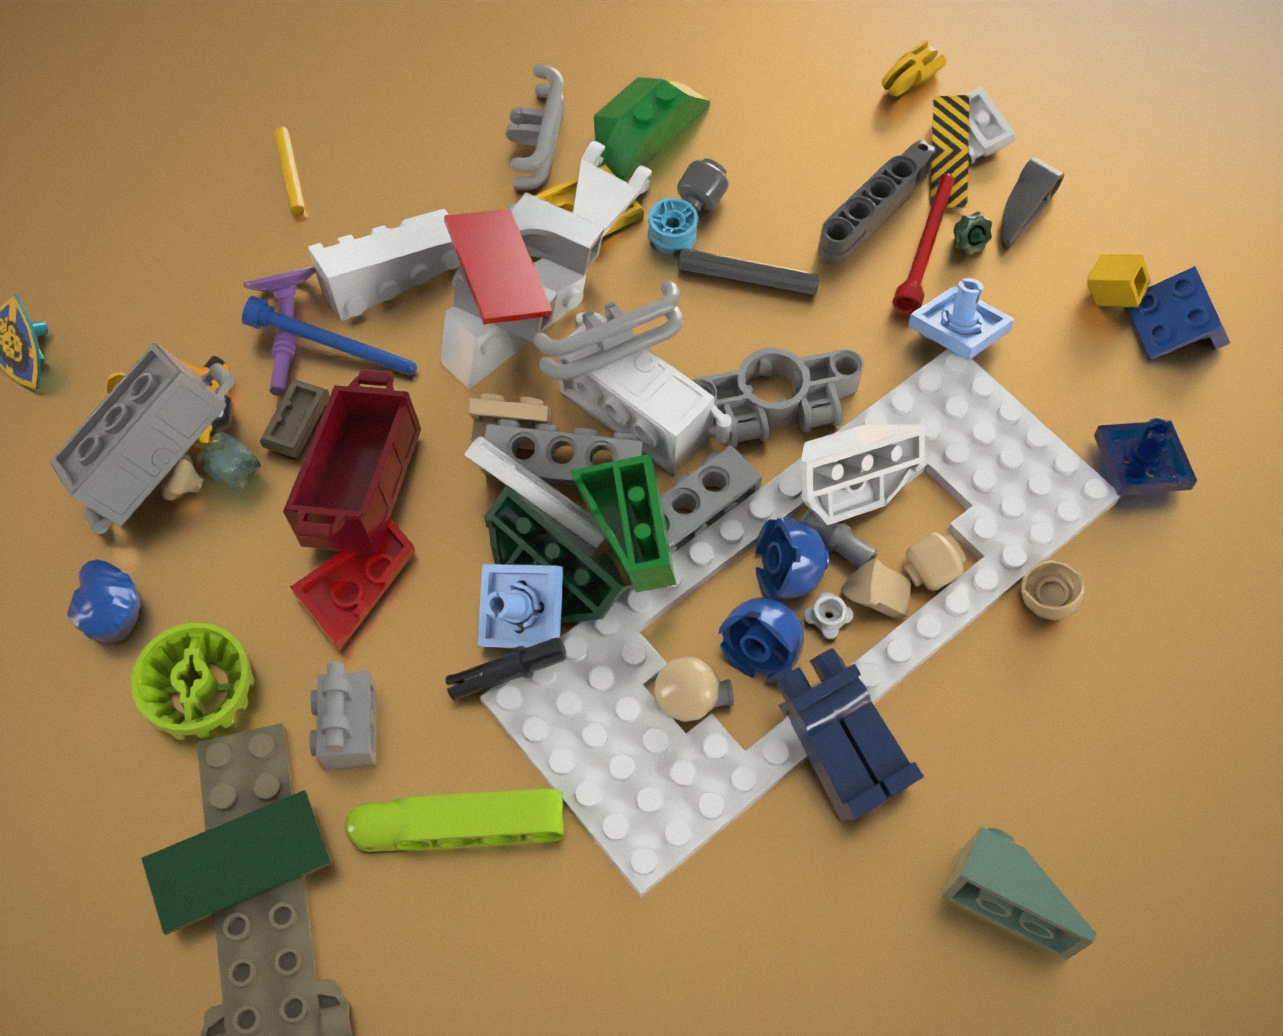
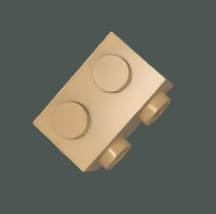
M484 393L481 394V399L470 398L468 413L474 420L471 440L474 442L478 437L485 438L486 424L497 425L499 419L518 421L521 423L520 428L536 429V424H551L552 413L549 406L543 405V400L537 398L522 397L519 403L504 401L505 397L501 395ZM522 442L516 449L535 451V444Z

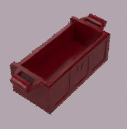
M361 369L359 376L348 386L334 385L283 510L301 547L377 555L422 429L409 392L394 390V374L392 371ZM360 384L386 386V388L363 387Z

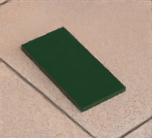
M305 790L141 858L161 928L165 935L332 864Z

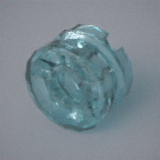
M217 432L210 440L211 446L203 448L196 456V459L199 463H202L203 460L205 461L206 465L203 469L218 482L220 480L228 482L227 488L240 492L247 484L246 477L248 475L253 476L261 467L260 462L240 441L224 432Z

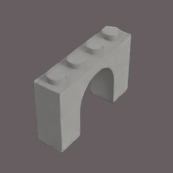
M526 192L517 204L512 203L508 207L512 212L530 256L550 260L584 276L599 255L605 227ZM460 267L452 281V288L455 289L453 306L481 318L462 267ZM543 287L553 310L552 316L492 324L533 342L534 336L537 333H543L552 321L557 292Z

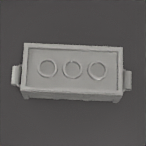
M153 343L50 460L51 466L70 496L88 507L84 511V518L94 533L104 534L113 523L118 526L123 525L226 407L227 404L223 401V398L228 389L234 386L235 378L221 364H213L209 371L201 377L158 343ZM213 379L220 385L215 391L209 385Z

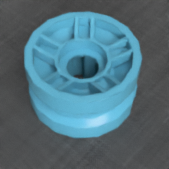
M667 198L654 204L650 209L648 217V238L650 243L656 246V250L669 255H673L675 251H682V249H691L697 237L698 215L696 209L691 203L678 198Z

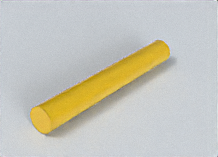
M279 127L274 133L290 210L292 214L299 215L304 213L305 207L289 132L286 128Z

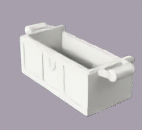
M586 312L576 315V331L569 337L587 330L582 319V315ZM594 313L602 323L608 321L599 313ZM594 344L572 354L557 356L558 364H568L601 349L597 344ZM647 348L577 378L559 380V389L562 394L613 432L636 435L637 441H643V454H650L652 461L670 475L674 476L710 439V436L715 437V440L719 443H726L730 439L732 419L729 415L723 414L714 405V396ZM713 418L716 419V427L713 426Z

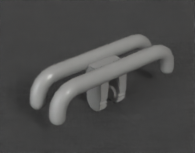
M544 64L536 65L533 73L536 77L550 82V85L538 84L535 87V94L538 97L547 99L545 110L525 107L513 108L509 117L512 124L507 126L505 133L506 138L512 142L536 146L532 156L527 158L517 157L511 161V168L516 172L536 170L531 176H518L513 179V187L521 191L539 188L546 182L550 173L565 107L562 95L564 88L563 77L559 71Z
M665 281L661 286L662 293L665 295L662 299L627 314H623L614 302L604 305L605 316L608 320L605 323H602L592 311L586 312L582 315V319L587 330L566 339L553 340L545 333H537L533 338V342L536 348L547 355L564 356L597 344L601 349L568 364H558L550 357H543L539 361L541 371L548 377L556 380H569L670 339L678 333L683 325V315L677 307L680 299V291L673 281ZM664 315L668 319L663 325L633 336L632 328Z

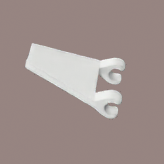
M592 141L581 158L573 214L605 227L604 236L638 195L648 190L651 182L648 178L651 176L652 170L640 165L635 170L629 183L599 168L604 159L600 155L604 151L605 146Z

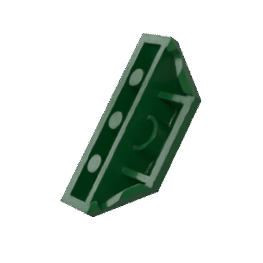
M506 485L485 514L484 518L486 527L489 528L490 545L495 564L563 567L561 623L603 619L625 590L626 585L612 559ZM540 602L542 608L539 612L542 613L544 611V604Z

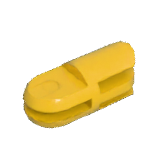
M924 40L901 56L897 63L887 71L882 79V87L884 90L890 89V95L899 96L911 87L920 85L946 65L947 59L943 54L936 58L938 50L933 45L928 47L929 42Z

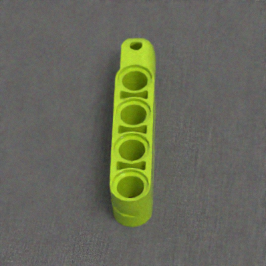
M542 788L412 796L399 798L393 802L366 803L358 805L351 810L346 818L345 831L355 847L367 852L415 851L552 842L560 840L565 836L564 818L562 817L563 793L557 789Z

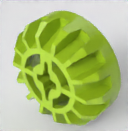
M203 622L180 624L157 635L142 650L132 671V696L139 711L158 731L168 732L176 739L185 740L188 735H197L201 739L210 737V730L220 725L224 728L233 724L232 716L238 709L245 710L248 706L247 693L249 689L254 687V677L250 667L252 663L239 641L224 628ZM210 664L220 667L226 673L228 678L227 684H219L210 671ZM227 692L223 702L215 710L206 714V706L216 699L218 693ZM171 695H180V704L184 708V714L175 708Z

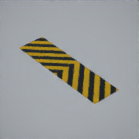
M970 95L933 96L932 145L936 148L931 166L930 208L940 179L946 173L954 177V184L946 208L968 207Z

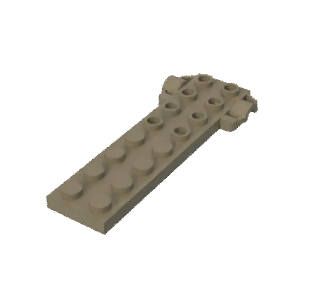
M283 723L197 741L205 831L294 794L287 734ZM305 876L214 914L223 1004L213 1006L205 1012L204 1026L200 1036H353L349 1020V1003L342 996L341 988L333 980H318Z

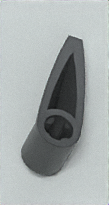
M1032 157L1021 171L1004 209L1002 241L1008 247L1024 232L1053 198L1064 179L1065 174L1035 157Z

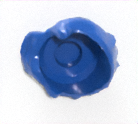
M98 559L89 561L80 569V587L74 591L67 612L69 620L89 639L112 643L124 640L136 624L139 609L142 606L136 585L130 575L121 572V569Z

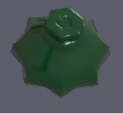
M979 211L971 215L962 216L953 229L955 248L960 249L966 256L983 251L986 243L992 239V221L984 218Z

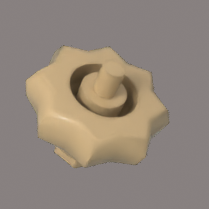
M185 453L164 477L161 489L162 496L166 500L177 499L189 492L197 493L201 488L203 477L199 476L195 471L192 459L188 454Z

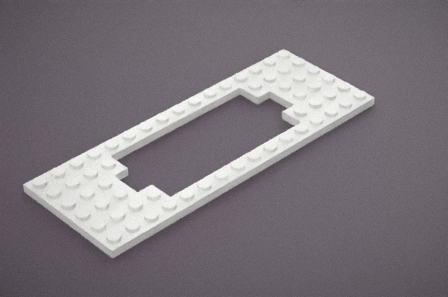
M950 349L945 350L835 432L838 433L862 425L925 426V464L917 472H912L903 488L924 471L936 480L966 509L963 514L950 523L947 531L978 560L976 564L853 663L856 664L861 673L858 678L866 686L873 704L1023 580V576L1035 564L1049 559L1114 505L1121 496L1115 488L972 358L967 360L954 354ZM801 458L671 554L677 585L637 593L632 585L628 586L603 619L581 621L560 637L567 652L566 659L563 662L535 671L531 678L526 679L522 676L496 685L480 697L484 707L551 789L562 791L564 805L640 898L808 759L790 722L789 716L746 751L713 714H710L686 734L672 717L665 714L653 695L646 689L648 685L657 679L660 670L667 662L640 633L756 545L759 533L766 521L770 519L777 520L776 518H791L807 506L802 500Z

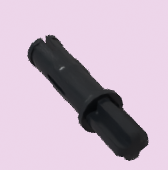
M556 637L527 648L517 646L515 652L456 674L447 675L445 678L446 685L453 684L452 687L447 688L448 694L452 700L458 701L468 695L522 676L526 679L531 678L535 671L563 662L566 659V648L562 640Z

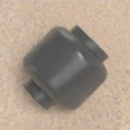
M708 158L702 161H693L679 180L677 191L683 200L691 203L697 213L700 210L712 211L717 207L728 189L727 172L719 163Z

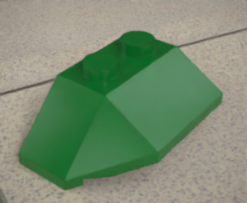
M637 77L594 115L595 141L605 146L604 151L600 155L604 158L601 166L606 164L616 177L626 182L633 176L635 170L640 165L644 166L708 108L710 101L681 83L666 79Z

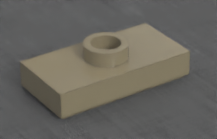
M293 379L260 439L262 447L298 458L329 400L328 389Z

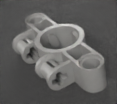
M764 348L747 356L740 365L739 370L695 378L692 381L713 395L715 398L714 405L723 414L731 417L730 439L727 443L729 446L737 447L738 442L757 438L761 441H766L769 439V429L782 428L798 420L799 426L804 433L810 432L812 427L831 423L833 426L842 425L843 412L840 399L848 398L857 392L864 362L858 353L849 349L799 358L788 350ZM774 374L792 383L794 397L778 402L764 401L753 394L752 386L747 384L758 376H771ZM713 418V425L716 424L715 418Z

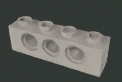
M499 419L497 425L486 424L484 438L546 483L576 486L570 470L593 466L592 457L600 450L609 451L613 455V461L641 456L644 451L643 441H637L636 435L631 433L614 432L613 438L597 436L598 431L588 428H575L574 433L559 432V427L551 424H536V429L520 428V422L507 419ZM522 442H531L535 444L534 454L525 460L516 458L515 451L517 446ZM561 446H569L574 450L572 460L566 464L556 463L553 459L555 451ZM481 467L480 470L485 474V476L495 477Z
M732 445L720 453L718 451L711 453L703 461L700 468L691 474L685 473L673 483L672 488L661 495L671 554L760 489L762 476ZM715 486L721 489V491L711 492L705 488ZM679 508L689 509L691 513L680 514L677 513L675 510Z

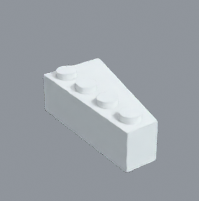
M445 209L404 219L400 227L390 229L386 228L385 225L372 228L371 235L354 239L352 235L337 238V245L323 248L320 243L308 246L321 291L341 322L352 316H358L365 310L383 301L391 300L398 294L416 285L424 284L431 278L461 265L444 222V216L449 215Z

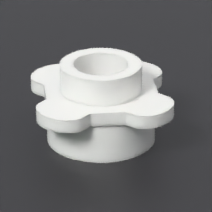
M825 592L820 595L814 607L806 609L804 618L808 624H815L822 630V635L825 638L833 639L838 636L839 628L844 623L852 621L853 611L851 608L846 607L842 599L832 593ZM831 613L833 617L827 618L825 614Z

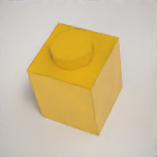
M1100 254L1094 268L1089 271L1087 276V286L1092 291L1096 306L1139 307L1151 283L1143 255Z

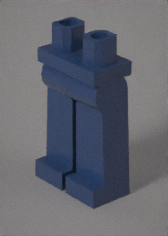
M831 648L809 660L820 679L814 685L810 686L800 667L776 679L781 694L785 699L778 706L784 717L789 715L790 722L840 821L856 820L888 800L887 797H893L919 781L924 775L915 762H909L875 708L866 686L858 678L861 673L856 664L846 667L834 648Z

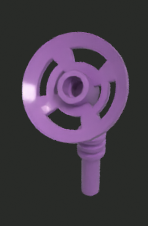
M314 267L245 282L243 286L254 291L273 292L274 299L279 300V313L294 318L293 295H296L294 287L309 279L316 271ZM278 329V335L274 338L272 358L275 361L270 393L275 396L285 394L289 363L294 360L297 340L293 337L292 333Z

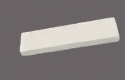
M478 437L464 455L596 549L605 537L590 513L483 437Z

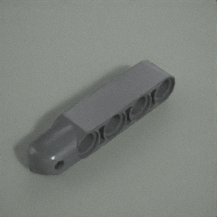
M919 140L913 143L903 154L889 159L825 220L822 225L818 245L819 257L828 264H840L847 260L910 198L912 191L927 177L936 147L927 141Z

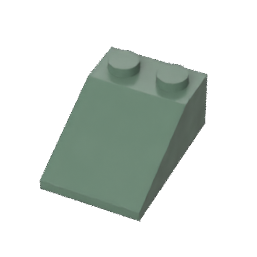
M980 827L961 850L942 896L1066 960L1092 944L1096 937L1095 931L1027 850L1014 843V839L1002 830Z

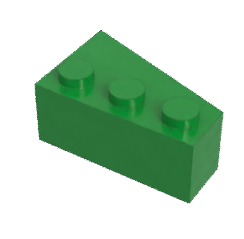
M646 454L570 470L582 499L635 592L677 585L659 484L651 455Z

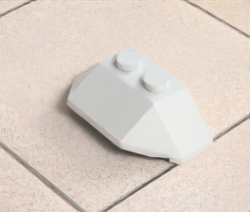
M862 425L804 442L801 458L803 502L819 521L825 525L886 506L906 484L912 472H917L925 464V426Z

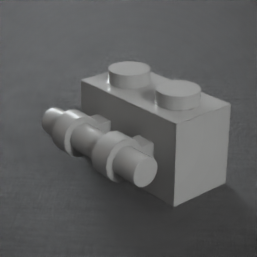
M343 663L327 664V674L318 675V690L311 691V711L313 716L317 715V730H311L310 732L311 755L317 757L324 770L376 766V685L370 671L344 673Z

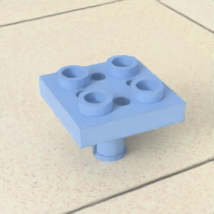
M963 279L962 282H959L958 288L952 287L911 313L908 326L920 332L924 337L932 339L950 349L954 354L969 360L1009 333L1014 319L979 300L983 290V285L979 281Z
M482 564L478 647L516 648L517 646H524L527 648L555 637L560 638L563 567ZM540 602L544 604V611L542 613L538 612L542 608ZM519 623H523V627L525 628L522 633L519 632L520 630H522V627L519 625Z

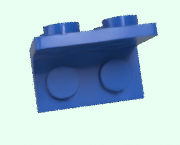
M1196 266L1148 287L1139 307H1128L1151 359L1158 358L1201 338L1203 340L1211 338L1216 350L1230 344Z

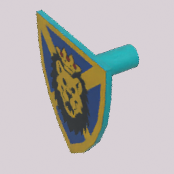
M13 295L0 306V368L18 383L38 390L41 372L40 363L45 358L38 347L36 337L46 335L48 333V326L43 320L30 321L18 295Z

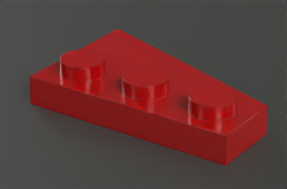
M390 518L377 555L341 551L290 586L295 597L338 651H340L414 555L415 548L412 542Z

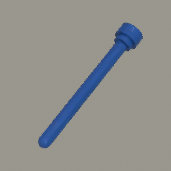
M251 296L245 304L242 313V323L256 329L272 326L406 375H413L417 371L416 363L409 359L274 312V308L269 306L266 300Z

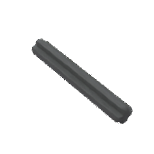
M682 249L678 261V266L681 270L811 295L816 294L820 280L817 273L690 249Z

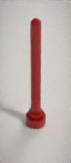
M949 173L942 175L908 279L897 287L892 301L893 306L897 310L907 314H911L921 308L925 297L921 286L922 279L954 184V177Z

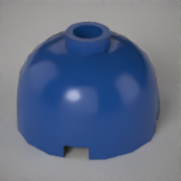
M790 518L770 519L762 527L756 544L755 554H762L763 569L756 567V576L760 588L766 596L771 598L790 599L801 597L815 589L829 565L828 550L819 532L807 522Z
M757 597L740 603L719 627V634L722 632L724 639L720 644L723 654L734 667L752 678L755 676L756 671L763 676H768L765 681H776V679L793 669L803 651L804 632L800 620L787 606L771 598Z

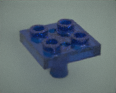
M1154 418L1148 422L1098 425L1094 437L1117 496L1192 490L1195 486L1197 478L1171 420L1166 421L1161 418Z

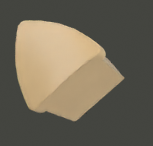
M873 558L859 567L841 587V592L850 600L863 606L872 607L897 620L908 616L911 579L882 565L881 561Z

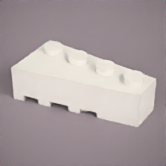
M542 258L533 263L543 287L557 292L553 318L547 326L548 328L581 303L584 296L583 290L586 275L583 276ZM453 306L445 311L440 364L465 387L471 389L531 341L497 325H483L481 318Z

